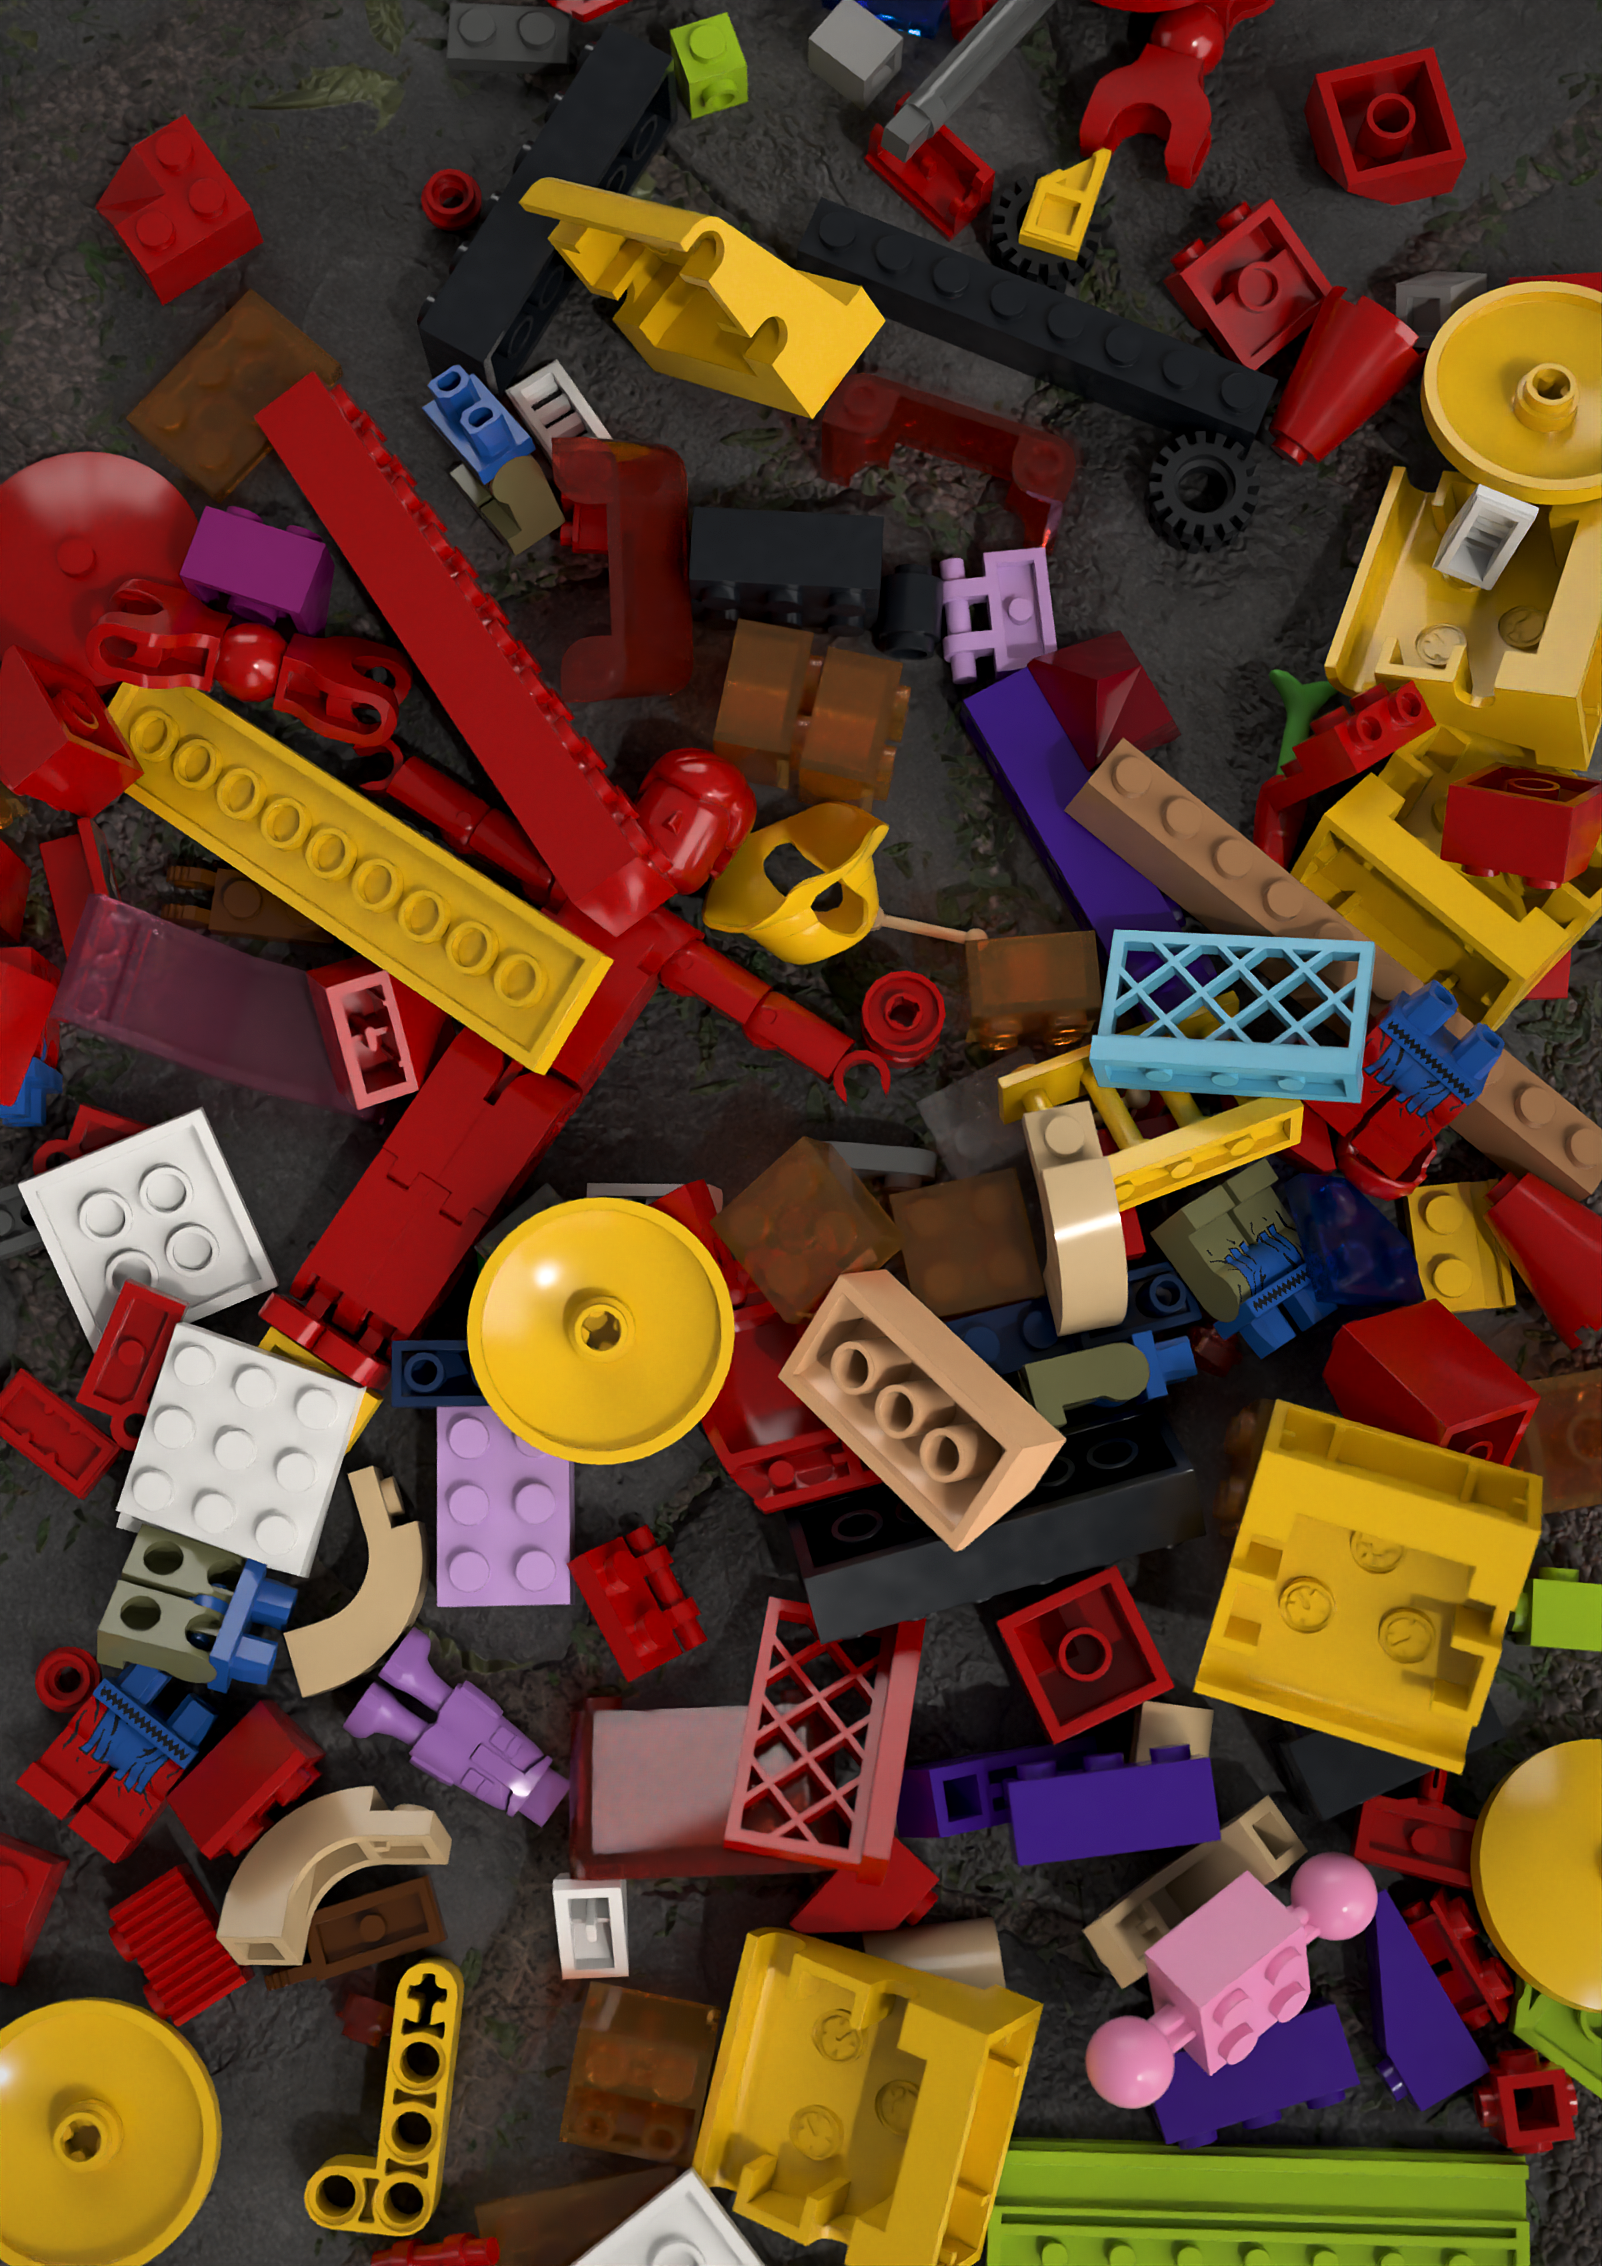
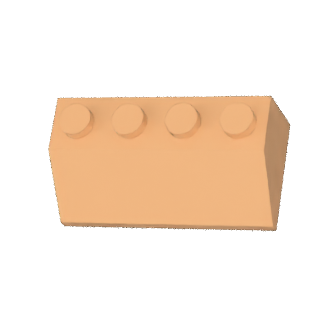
M886 1269L839 1275L778 1375V1378L955 1552L963 1550L1029 1494L1066 1441V1438Z

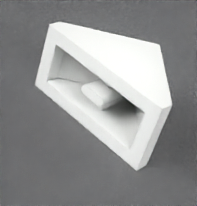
M626 1870L560 1873L553 1880V1898L562 1978L579 1979L629 1976Z

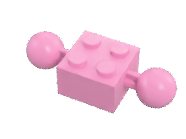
M1325 1852L1317 1854L1305 1861L1295 1873L1290 1888L1291 1904L1287 1908L1247 1870L1145 1951L1144 1955L1155 2015L1148 2020L1135 2016L1118 2017L1106 2022L1097 2029L1089 2041L1085 2058L1087 2075L1096 2092L1115 2106L1129 2109L1141 2108L1158 2100L1168 2089L1174 2073V2053L1180 2048H1183L1209 2076L1213 2075L1226 2063L1232 2065L1243 2060L1252 2051L1258 2037L1277 2021L1283 2023L1291 2020L1306 2004L1308 1996L1311 1994L1306 1945L1316 1937L1335 1941L1352 1938L1362 1932L1371 1922L1377 1908L1378 1896L1374 1879L1368 1869L1360 1861L1344 1853Z

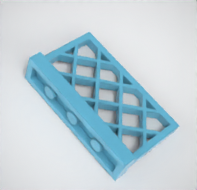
M1114 929L1098 1035L1092 1036L1089 1055L1098 1086L1361 1103L1364 1080L1362 1064L1376 954L1375 942ZM1128 950L1155 952L1165 962L1163 966L1139 984L1125 970ZM1171 953H1179V954H1177V955L1174 957ZM1202 954L1219 955L1230 967L1204 987L1185 969L1186 966ZM1236 956H1244V957L1239 960ZM1267 957L1284 958L1295 971L1269 991L1250 972L1251 969ZM1301 959H1310V960L1307 961L1306 963H1304ZM1332 961L1359 962L1357 978L1336 994L1316 975L1318 971ZM1174 975H1177L1193 995L1165 1015L1148 995ZM1241 978L1259 998L1233 1018H1230L1213 998ZM1306 981L1325 1002L1297 1022L1278 1001ZM1124 984L1129 991L1121 996L1122 985ZM1354 998L1352 1013L1345 1004ZM1138 1002L1157 1021L1138 1036L1115 1034L1117 1018ZM1204 1005L1222 1026L1205 1039L1186 1038L1176 1026ZM1268 1009L1288 1029L1270 1043L1252 1042L1241 1030ZM1333 1013H1336L1350 1027L1348 1048L1319 1046L1308 1032ZM1166 1033H1168L1171 1037H1162V1036L1165 1035ZM1232 1036H1233V1038L1236 1040V1041H1227V1040H1228L1229 1038H1231ZM1299 1040L1302 1045H1293V1043Z

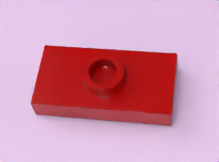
M20 1368L0 1393V1436L79 1499H86L125 1450L111 1436L23 1368Z

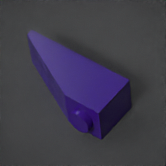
M1095 1735L1069 1738L1055 1745L1045 1742L904 1767L896 1815L899 1838H943L1006 1824L1007 1817L1002 1779L1016 1778V1765L1040 1761H1056L1058 1772L1084 1769L1083 1757L1098 1754Z
M1376 1885L1378 1896L1377 1908L1371 1922L1365 1928L1373 2040L1384 2059L1376 2064L1375 2068L1396 2102L1406 2097L1411 2105L1422 2112L1491 2070L1385 1888Z

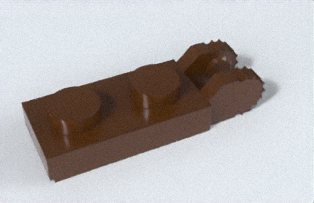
M177 865L168 867L166 882L186 890L212 891L214 894L211 911L182 903L162 905L160 920L182 927L208 929L213 935L331 949L337 947V937L238 870L217 868L216 873L197 867Z
M426 1874L315 1910L306 1943L311 1961L304 1962L302 1965H285L263 1976L267 1991L276 1990L316 1977L318 1982L446 1941L448 1934L431 1875Z

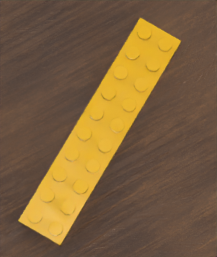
M122 682L107 709L145 773L124 791L126 794L531 1071L542 1075L547 1073L614 961L612 958L204 691L192 687L147 689Z

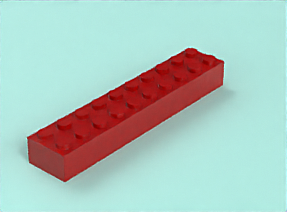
M314 370L255 414L253 417L571 902L617 937L679 891L666 874L669 869L674 867L672 860L656 838L651 834L647 836L635 821L641 816L639 811L619 785L614 787L604 774L603 770L608 766L591 741L585 735L581 738L570 722L575 719L572 711L553 687L548 689L538 674L543 671L541 665L523 641L520 639L516 641L506 626L511 623L510 619L489 592L485 594L477 584L475 579L480 576L464 552L457 545L453 547L444 535L449 530L434 507L426 499L422 501L414 490V487L418 485L416 479L403 461L396 454L392 456L386 448L384 442L388 438L366 409H360L341 383L331 389Z

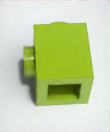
M727 12L670 30L671 56L674 58L675 76L691 120L748 102L747 64Z
M1539 1567L1538 1579H1525L1515 1612L1510 1611L1507 1619L1509 1631H1516L1515 1645L1602 1652V1584L1580 1583L1579 1570Z

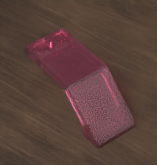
M88 895L49 1017L214 1080L373 1124L383 1125L390 1100L357 1110L337 1091L307 980V971L253 957L106 895Z

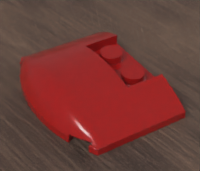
M846 1230L734 1260L737 1278L727 1283L734 1314L735 1335L733 1354L724 1384L716 1400L701 1419L711 1447L725 1471L739 1487L755 1500L753 1504L764 1514L884 1483L867 1464L778 1378V1375L839 1275L861 1272L850 1231Z

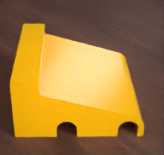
M545 177L536 181L519 201V204L525 211L560 220L547 239L591 293L619 300L627 289L626 300L612 320L653 371L813 419L886 321L862 286L792 269L718 217L554 177Z
M1394 466L1324 664L1329 683L1339 692L1355 697L1381 682H1384L1390 692L1413 680L1435 722L1532 749L1535 751L1537 765L1587 771L1602 725V498L1566 505L1526 502L1539 508L1536 519L1489 591L1432 568L1442 537L1478 484L1461 472L1443 471L1436 492H1424L1410 484L1406 467Z
M1435 722L1437 724L1435 727L1394 751L1387 765L1378 776L1372 772L1368 774L1324 813L1290 874L1425 985L1433 980H1437L1454 995L1455 1000L1459 1004L1457 1011L1474 1025L1480 1022L1486 1024L1495 1032L1505 1022L1512 1010L1602 916V832L1586 871L1562 884L1557 889L1530 887L1522 883L1523 876L1500 872V875L1495 877L1473 876L1461 871L1462 864L1441 860L1440 853L1449 784L1495 762L1574 776L1578 775L1570 769L1537 765L1535 751L1532 749Z
M1276 1399L1193 1691L1461 1775L1465 1764V1754L1472 1725L1476 1727L1478 1725L1502 1652L1503 1635L1510 1611L1515 1612L1541 1533L1543 1477Z
M762 1927L748 1932L691 2167L695 2169L708 2188L723 2187L737 2192L733 2211L805 2246L818 2239H834L849 2245L844 2262L847 2266H972L981 2258L1044 2004L997 1984L985 1990L787 1929Z

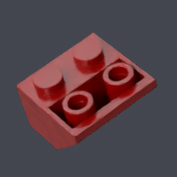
M363 955L306 972L337 1091L357 1110L420 1090L456 1037L451 1016Z
M273 1699L260 1700L166 1797V1800L199 1850L209 1860L229 1852L236 1857L243 1850L245 1852L250 1851L262 1836L275 1825V1822L268 1815L278 1804L284 1807L290 1801L293 1803L297 1802L319 1780L322 1773L315 1766L327 1753Z

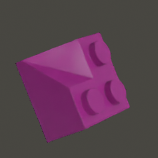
M205 506L179 574L189 593L200 599L210 609L232 615L231 626H236L243 622L264 623L279 631L288 645L294 633L313 638H324L335 565L326 544L323 543V539L316 533L295 525L287 526L286 531L265 525L261 517L240 507L229 506L225 512Z

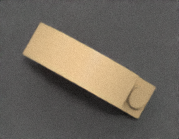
M1089 1101L1025 1113L1021 1122L1039 1192L1047 1241V1263L1043 1272V1279L1057 1336L1061 1337L1122 1324L1128 1301L1127 1264L1122 1224L1108 1156L1103 1157Z
M374 1466L348 1474L369 1549L368 1570L361 1589L351 1603L336 1615L284 1633L302 1698L312 1697L352 1683L382 1664L408 1635L425 1598L430 1572L429 1541L425 1523L414 1521L398 1526L395 1516L405 1513L398 1484L394 1476L384 1479L382 1470Z
M375 1786L355 1787L319 1797L292 1811L277 1822L250 1850L236 1872L227 1892L216 1937L238 1965H302L311 1919L319 1902L333 1885L348 1874L368 1866L384 1864H448L452 1839L434 1810L414 1804H402L396 1806L393 1811H390Z
M1269 1795L1220 1826V1841L1194 1844L1099 1914V1918L1082 1930L1095 1948L1101 1962L1108 1967L1122 1989L1147 1973L1145 1951L1245 1871L1248 1870L1264 1886L1279 1877L1308 1852Z

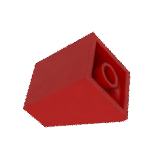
M1436 1298L1407 1307L1401 1306L1387 1313L1363 1320H1353L1342 1325L1332 1341L1333 1349L1322 1374L1344 1419L1509 1467L1541 1399V1396Z

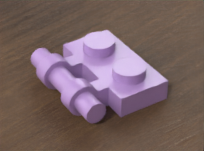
M1045 547L983 553V577L966 578L964 561L960 558L945 559L939 563L941 579L944 582L942 609H945L948 635L943 638L942 646L944 660L951 662L953 683L969 684L977 680L975 659L978 657L993 656L995 679H1003L1027 667V664L1033 658L1057 651ZM987 603L990 630L972 632L970 605Z

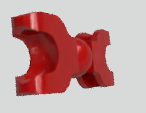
M1202 0L1179 9L1163 11L1153 23L1149 43L1146 44L1140 58L1131 65L1111 71L1101 78L1095 86L1079 130L1080 155L1090 159L1094 152L1105 148L1112 151V157L1124 139L1137 133L1154 134L1167 142L1164 151L1165 165L1168 171L1165 177L1166 183L1185 189L1191 188L1212 146L1210 131L1212 114L1207 95L1204 93V77L1209 75L1220 62L1225 42L1234 25L1243 19L1261 14L1270 8L1276 0Z
M144 579L127 580L115 590L108 604V613L96 621L85 640V652L89 664L96 672L105 677L147 689L192 687L208 692L211 691L217 680L225 693L242 702H263L275 697L272 709L297 717L308 728L321 736L363 747L379 746L391 737L399 720L398 706L406 698L413 682V672L408 658L395 648L357 637L333 636L313 638L294 633L288 645L279 631L264 623L243 622L230 628L232 615L210 609L200 599L185 590ZM133 600L142 601L152 610L153 615L131 614L127 610L126 603ZM115 635L119 639L137 646L135 654L129 657H117L106 648L104 638ZM374 667H383L393 674L395 684L388 687L378 681L365 677L364 674L367 670ZM352 708L377 710L380 713L381 721L372 725L364 724L358 721L352 713Z

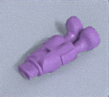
M414 1626L378 1676L392 1686L415 1697L437 1713L436 1721L431 1724L425 1722L403 1706L392 1692L377 1681H374L342 1728L356 1738H367L373 1733L392 1736L413 1747L409 1752L411 1758L408 1762L436 1779V1781L448 1786L454 1784L497 1809L506 1810L508 1808L506 1814L510 1817H513L519 1811L542 1827L567 1793L572 1783L549 1767L553 1759L548 1755L541 1761L544 1757L542 1751L502 1715L503 1710L494 1699H490L467 1680L463 1684L458 1683L454 1690L434 1672L428 1662L431 1648L430 1638L426 1633Z

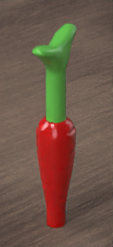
M1275 669L1269 673V678L1283 700L1287 712V720L1276 773L1262 784L1259 790L1254 817L1253 844L1287 871L1304 824L1309 797L1274 812L1263 790L1285 777L1280 766L1296 757L1292 747L1309 737V723L1312 722L1313 717L1327 699L1339 691L1329 681L1302 685L1289 672Z

